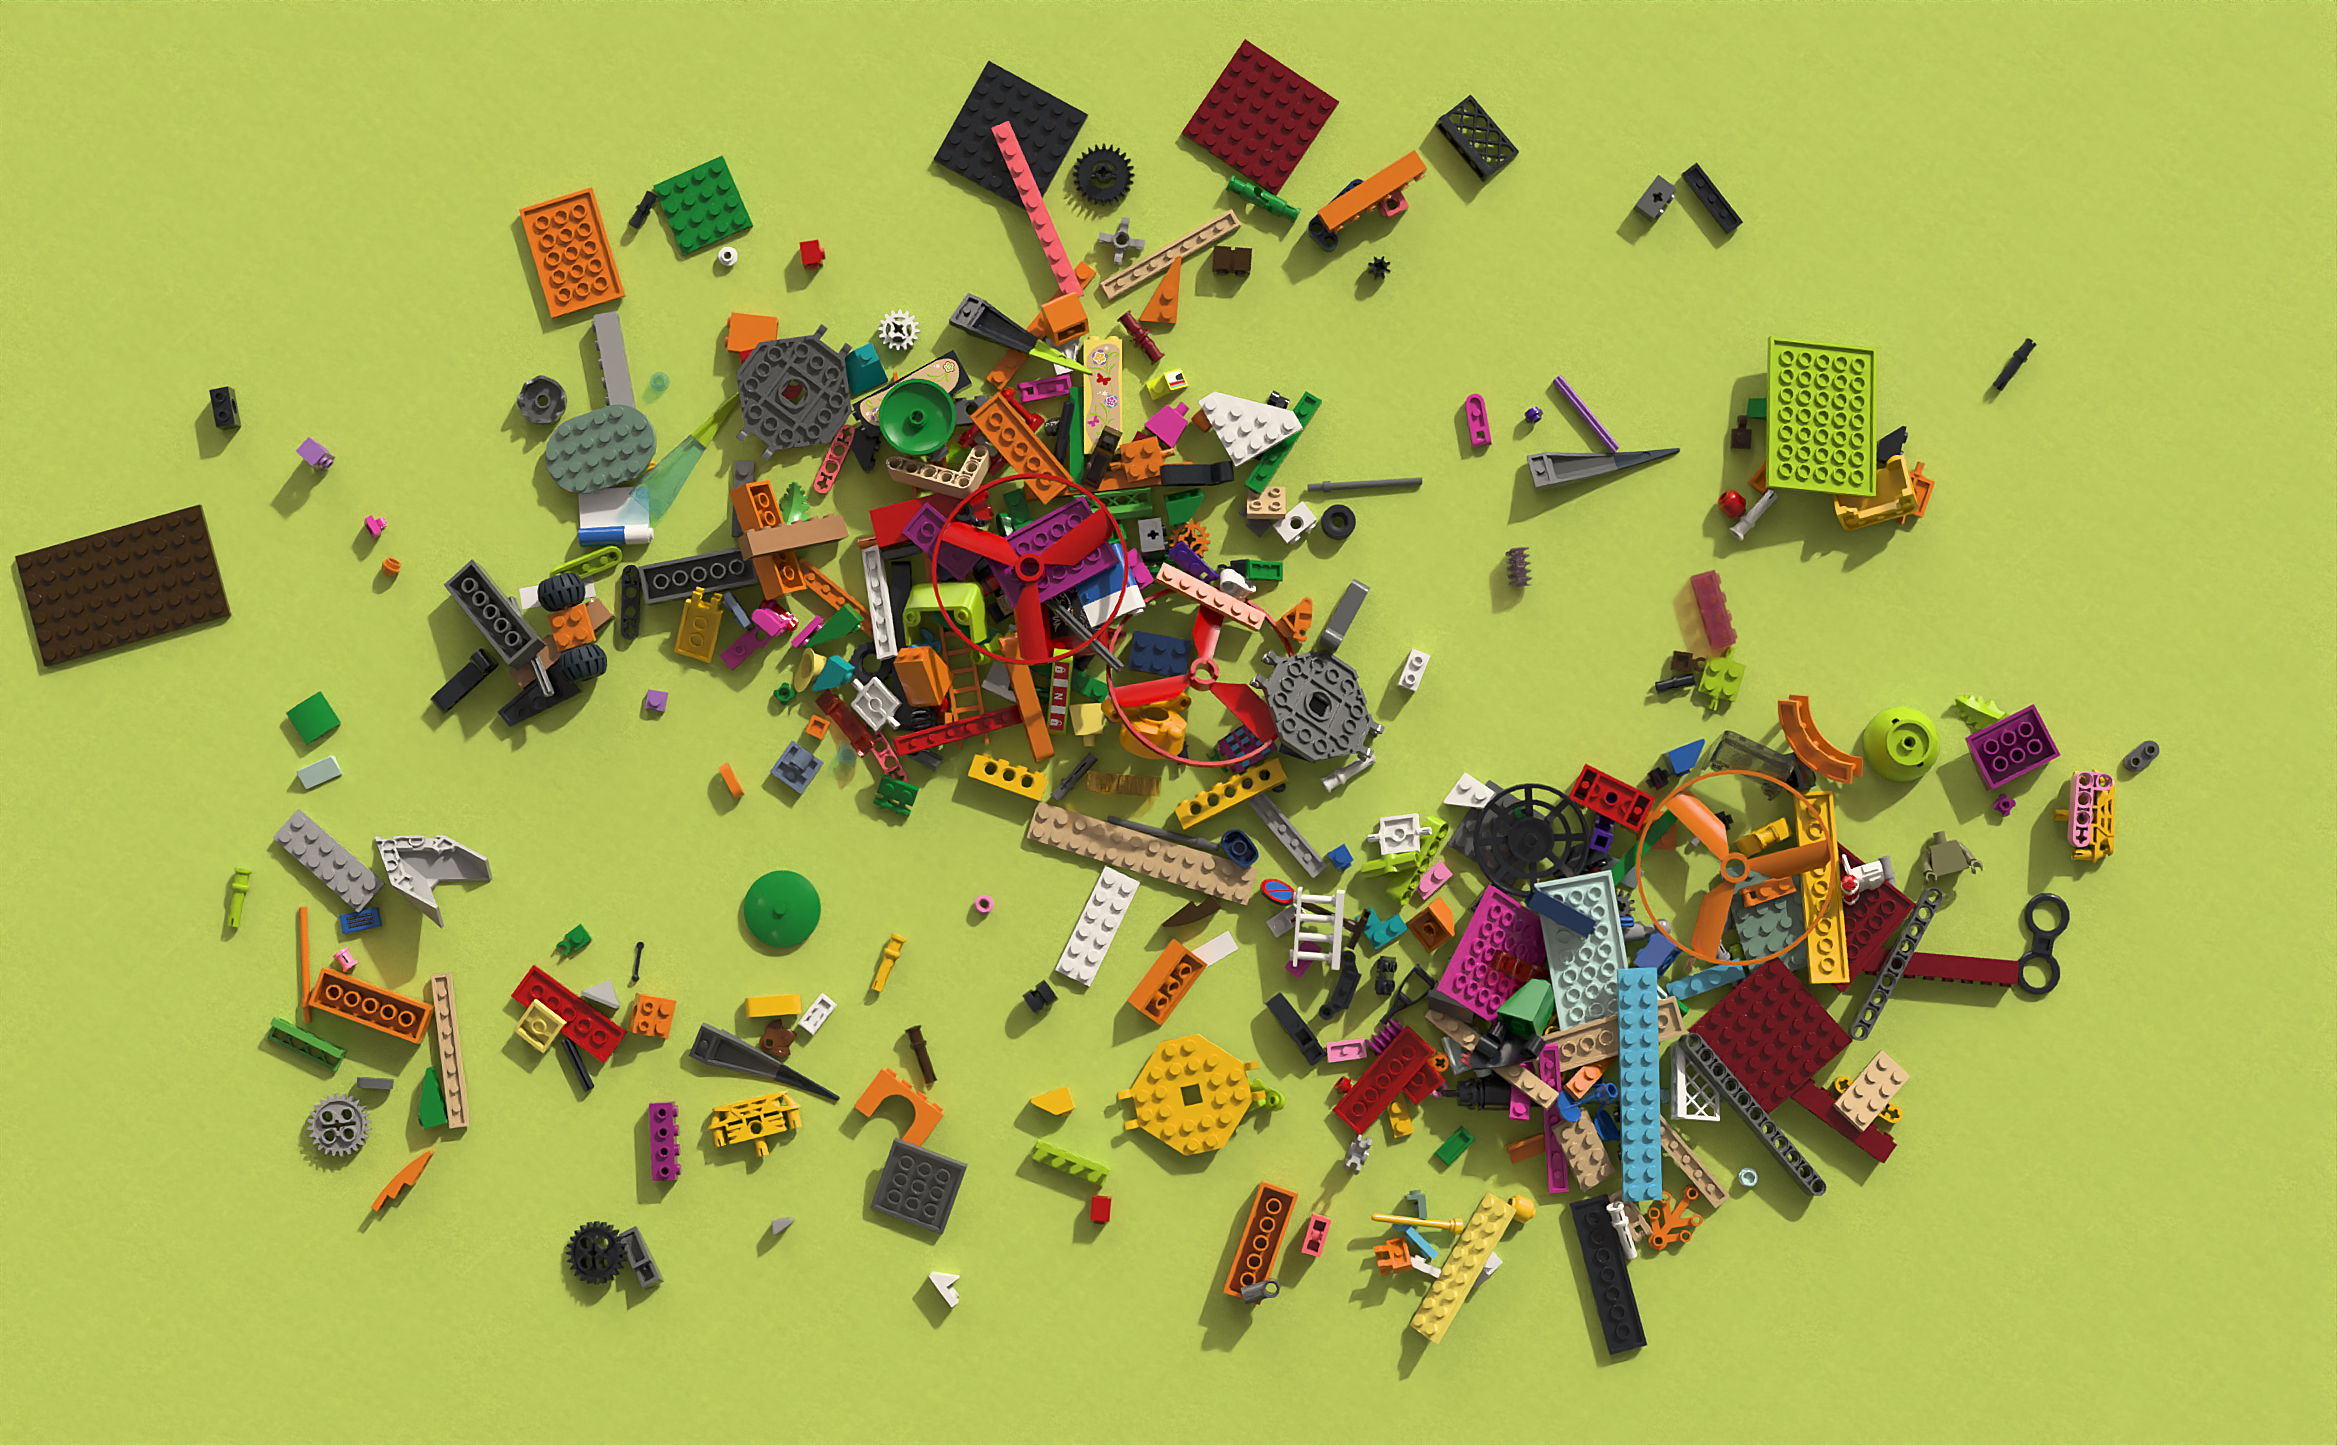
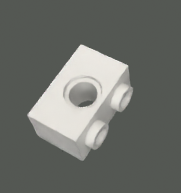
M1302 501L1286 514L1285 519H1280L1273 524L1272 528L1286 545L1289 542L1294 544L1301 538L1299 534L1303 531L1308 533L1316 526L1314 523L1317 519ZM1298 520L1301 523V527L1293 529L1290 526V522Z
M1412 649L1397 686L1415 693L1430 655Z

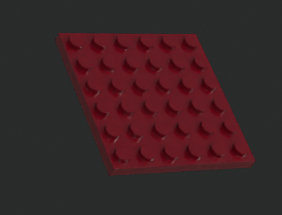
M1244 39L1182 131V135L1269 193L1277 196L1338 106L1339 101Z
M1837 841L1840 881L1842 882V879L1847 876L1842 862L1843 854L1846 855L1850 869L1866 864ZM1885 879L1880 887L1874 890L1866 889L1859 892V899L1853 906L1845 905L1842 899L1850 982L1830 984L1842 994L1916 905V903Z
M1779 957L1763 962L1687 1029L1689 1033H1697L1701 1036L1767 1115L1853 1042Z

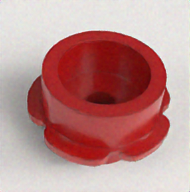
M1342 1076L1337 1081L1334 1088L1338 1090V1094H1346L1351 1089V1079Z

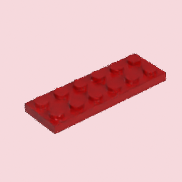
M533 964L511 995V997L527 1008L535 999L540 1001L567 1022L560 1031L562 1034L603 1063L607 1062L628 1033L624 1028L535 964Z
M1406 1025L1332 1111L1358 1135H1363L1433 1056L1436 1050Z

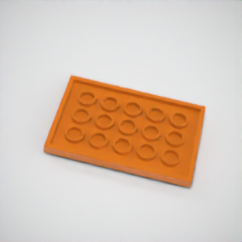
M592 187L519 209L552 319L626 297Z

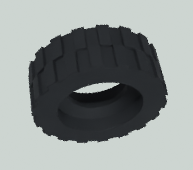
M866 642L863 645H859L854 650L853 655H851L850 664L855 667L853 671L855 677L865 684H868L873 677H877L881 682L887 680L888 676L892 673V658L882 660L880 669L877 672L869 673L863 668L862 663L865 656L869 654L877 655L875 642Z

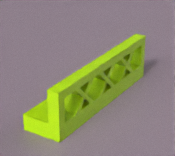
M1039 1140L1031 1158L1102 1187L1110 1171L1109 1167Z

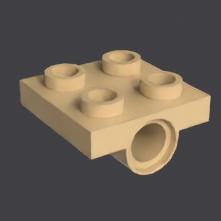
M1266 487L1261 496L1247 488V519H1285V487Z

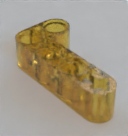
M1087 771L1085 791L1160 797L1162 778Z

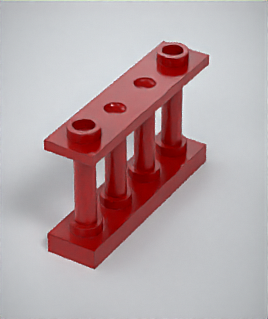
M1008 387L1002 390L1000 394L1035 433L1045 420L1037 413L1030 415L1013 398L1017 393L1014 389ZM974 424L968 431L966 430L960 435V440L957 443L963 448L969 445L973 449L979 445L974 438L981 430ZM999 451L995 456H990L991 466L987 472L993 477L1007 463Z

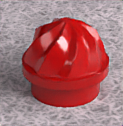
M944 696L940 705L931 707L938 714L945 713L950 708V701Z

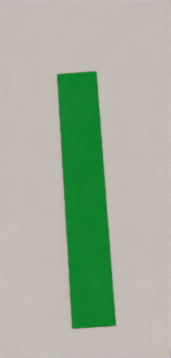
M1070 387V402L1075 404L1070 427V476L1074 479L1072 482L1084 488V483L1081 482L1084 474V387Z
M1669 809L1647 831L1642 846L1641 858L1678 820ZM1640 839L1611 869L1614 887L1636 865Z

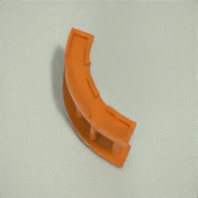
M1790 694L1789 700H1778L1779 721L1786 735L1785 738L1791 749L1805 765L1813 771L1826 776V778L1841 783L1851 784L1853 776L1862 777L1863 758L1840 751L1831 745L1819 732L1811 715L1809 696Z

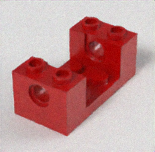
M1586 763L1569 795L1578 807L1584 810L1588 808L1620 824V828L1637 836L1655 802V797ZM1609 793H1614L1617 796L1615 803L1607 802L1606 796Z

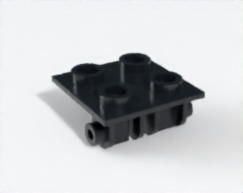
M1380 955V959L1377 962V969H1380V971H1376V973H1379V977L1376 976L1379 980H1375L1374 990H1376L1377 995L1392 996V992L1395 989L1394 973L1397 971L1396 957Z

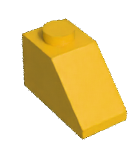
M1068 1086L1030 1099L1032 1104L1055 1115L1061 1114V1117L1071 1114L1072 1109L1075 1108Z

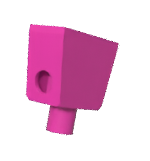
M1182 402L1175 409L1166 405L1144 424V428L1154 436H1157L1168 448L1174 449L1188 425V421L1183 416L1188 412L1189 408Z

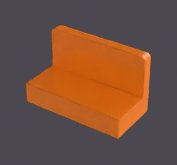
M1539 1132L1505 1145L1511 1163L1514 1164L1546 1152L1544 1134Z

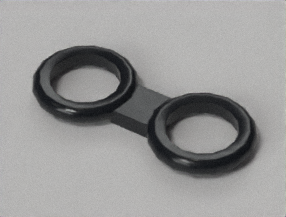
M2041 893L2034 896L2027 903L2024 911V921L2034 935L2031 951L2024 953L2018 959V985L2025 992L2032 995H2044L2051 992L2057 986L2060 979V966L2052 956L2055 937L2061 935L2068 926L2070 911L2066 902L2061 897L2052 893ZM2042 901L2054 902L2061 911L2059 925L2050 931L2040 929L2033 920L2034 908ZM2040 957L2050 964L2052 976L2045 986L2035 988L2025 981L2023 969L2030 959Z

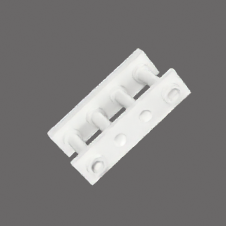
M1298 887V892H1294L1293 904H1297L1294 949H1290V961H1293L1294 967H1297L1298 959L1328 961L1329 964H1332V969L1339 970L1345 890H1337V895H1333V897L1303 895L1302 887ZM1301 902L1332 904V906L1336 907L1335 914H1331V916L1301 914ZM1300 921L1331 923L1334 926V933H1330V935L1299 933ZM1299 940L1330 942L1329 944L1333 945V952H1329V954L1298 952Z

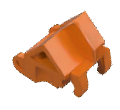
M1308 597L1303 598L1300 605L1293 607L1275 622L1276 628L1284 637L1292 638V640L1298 642H1306L1307 636L1300 635L1299 631H1307L1311 626L1312 600Z

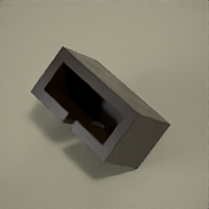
M1214 246L1212 272H1216V275L1226 276L1227 273H1235L1237 277H1246V274L1250 275L1252 248L1235 247V250H1231V247Z

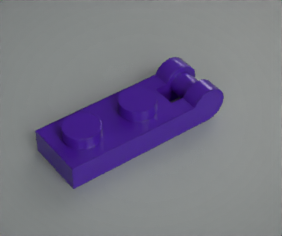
M1182 540L1168 552V556L1188 575L1208 585L1211 581L1219 578L1218 574ZM1203 572L1207 574L1204 578L1201 576Z

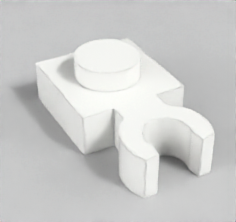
M1417 1254L1415 1257L1410 1255L1413 1267L1437 1278L1439 1277L1440 1269L1426 1263L1425 1258Z

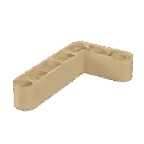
M978 445L971 450L960 472L901 456H891L886 461V466L890 478L894 481L964 500L969 494L979 488L991 466V460L987 447Z

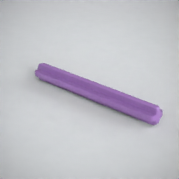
M1561 375L1555 378L1553 384L1611 453L1617 451L1620 447L1565 379Z

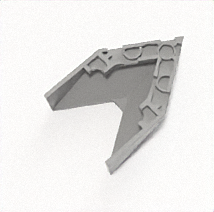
M424 835L393 836V839H383L382 836H374L392 887L441 929L444 927L439 906L436 905L431 891L433 887L439 882L490 881L493 878L488 858L445 835H436V838H425Z

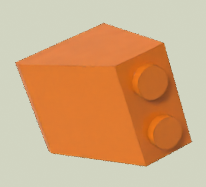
M930 646L901 648L894 661V666L911 707L938 706L941 704L955 675Z

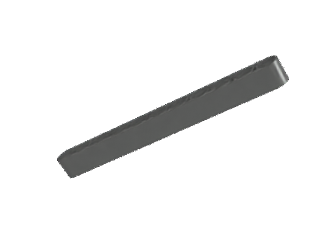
M1697 1033L1681 1035L1678 1041L1680 1048L1802 1191L1809 1196L1823 1195L1827 1188L1824 1180L1701 1036ZM1689 1037H1690V1038L1692 1039V1041H1693V1044H1692L1691 1047H1690L1689 1044H1688V1039H1689ZM1702 1052L1705 1054L1704 1061L1700 1057ZM1714 1066L1718 1071L1716 1076L1713 1073ZM1727 1081L1730 1084L1729 1090L1725 1087ZM1739 1096L1742 1097L1741 1105L1738 1103ZM1752 1110L1755 1114L1753 1119L1750 1116ZM1764 1125L1767 1127L1766 1133L1763 1132ZM1777 1139H1778V1141H1779V1147H1778V1148H1776V1146H1775V1141H1776ZM1789 1154H1790L1791 1157H1792V1160H1791L1790 1163H1789V1161H1788V1155H1789ZM1801 1168L1804 1170L1803 1177L1800 1175ZM1813 1183L1816 1184V1190H1815V1191H1813V1188H1812Z

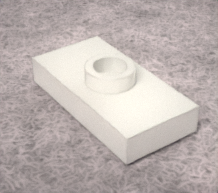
M821 993L798 1024L814 1035L837 1004Z

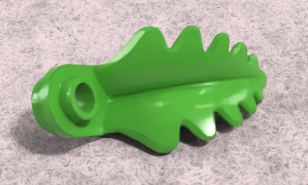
M792 481V484H789L790 488L786 489L788 494H784L787 502H781L780 504L784 510L780 512L784 523H787V525H792L791 523L796 520L802 519L803 522H806L809 519V515L804 512L810 506L803 504V502L808 500V496H802L805 494V490L800 489L802 486L798 485L796 481Z

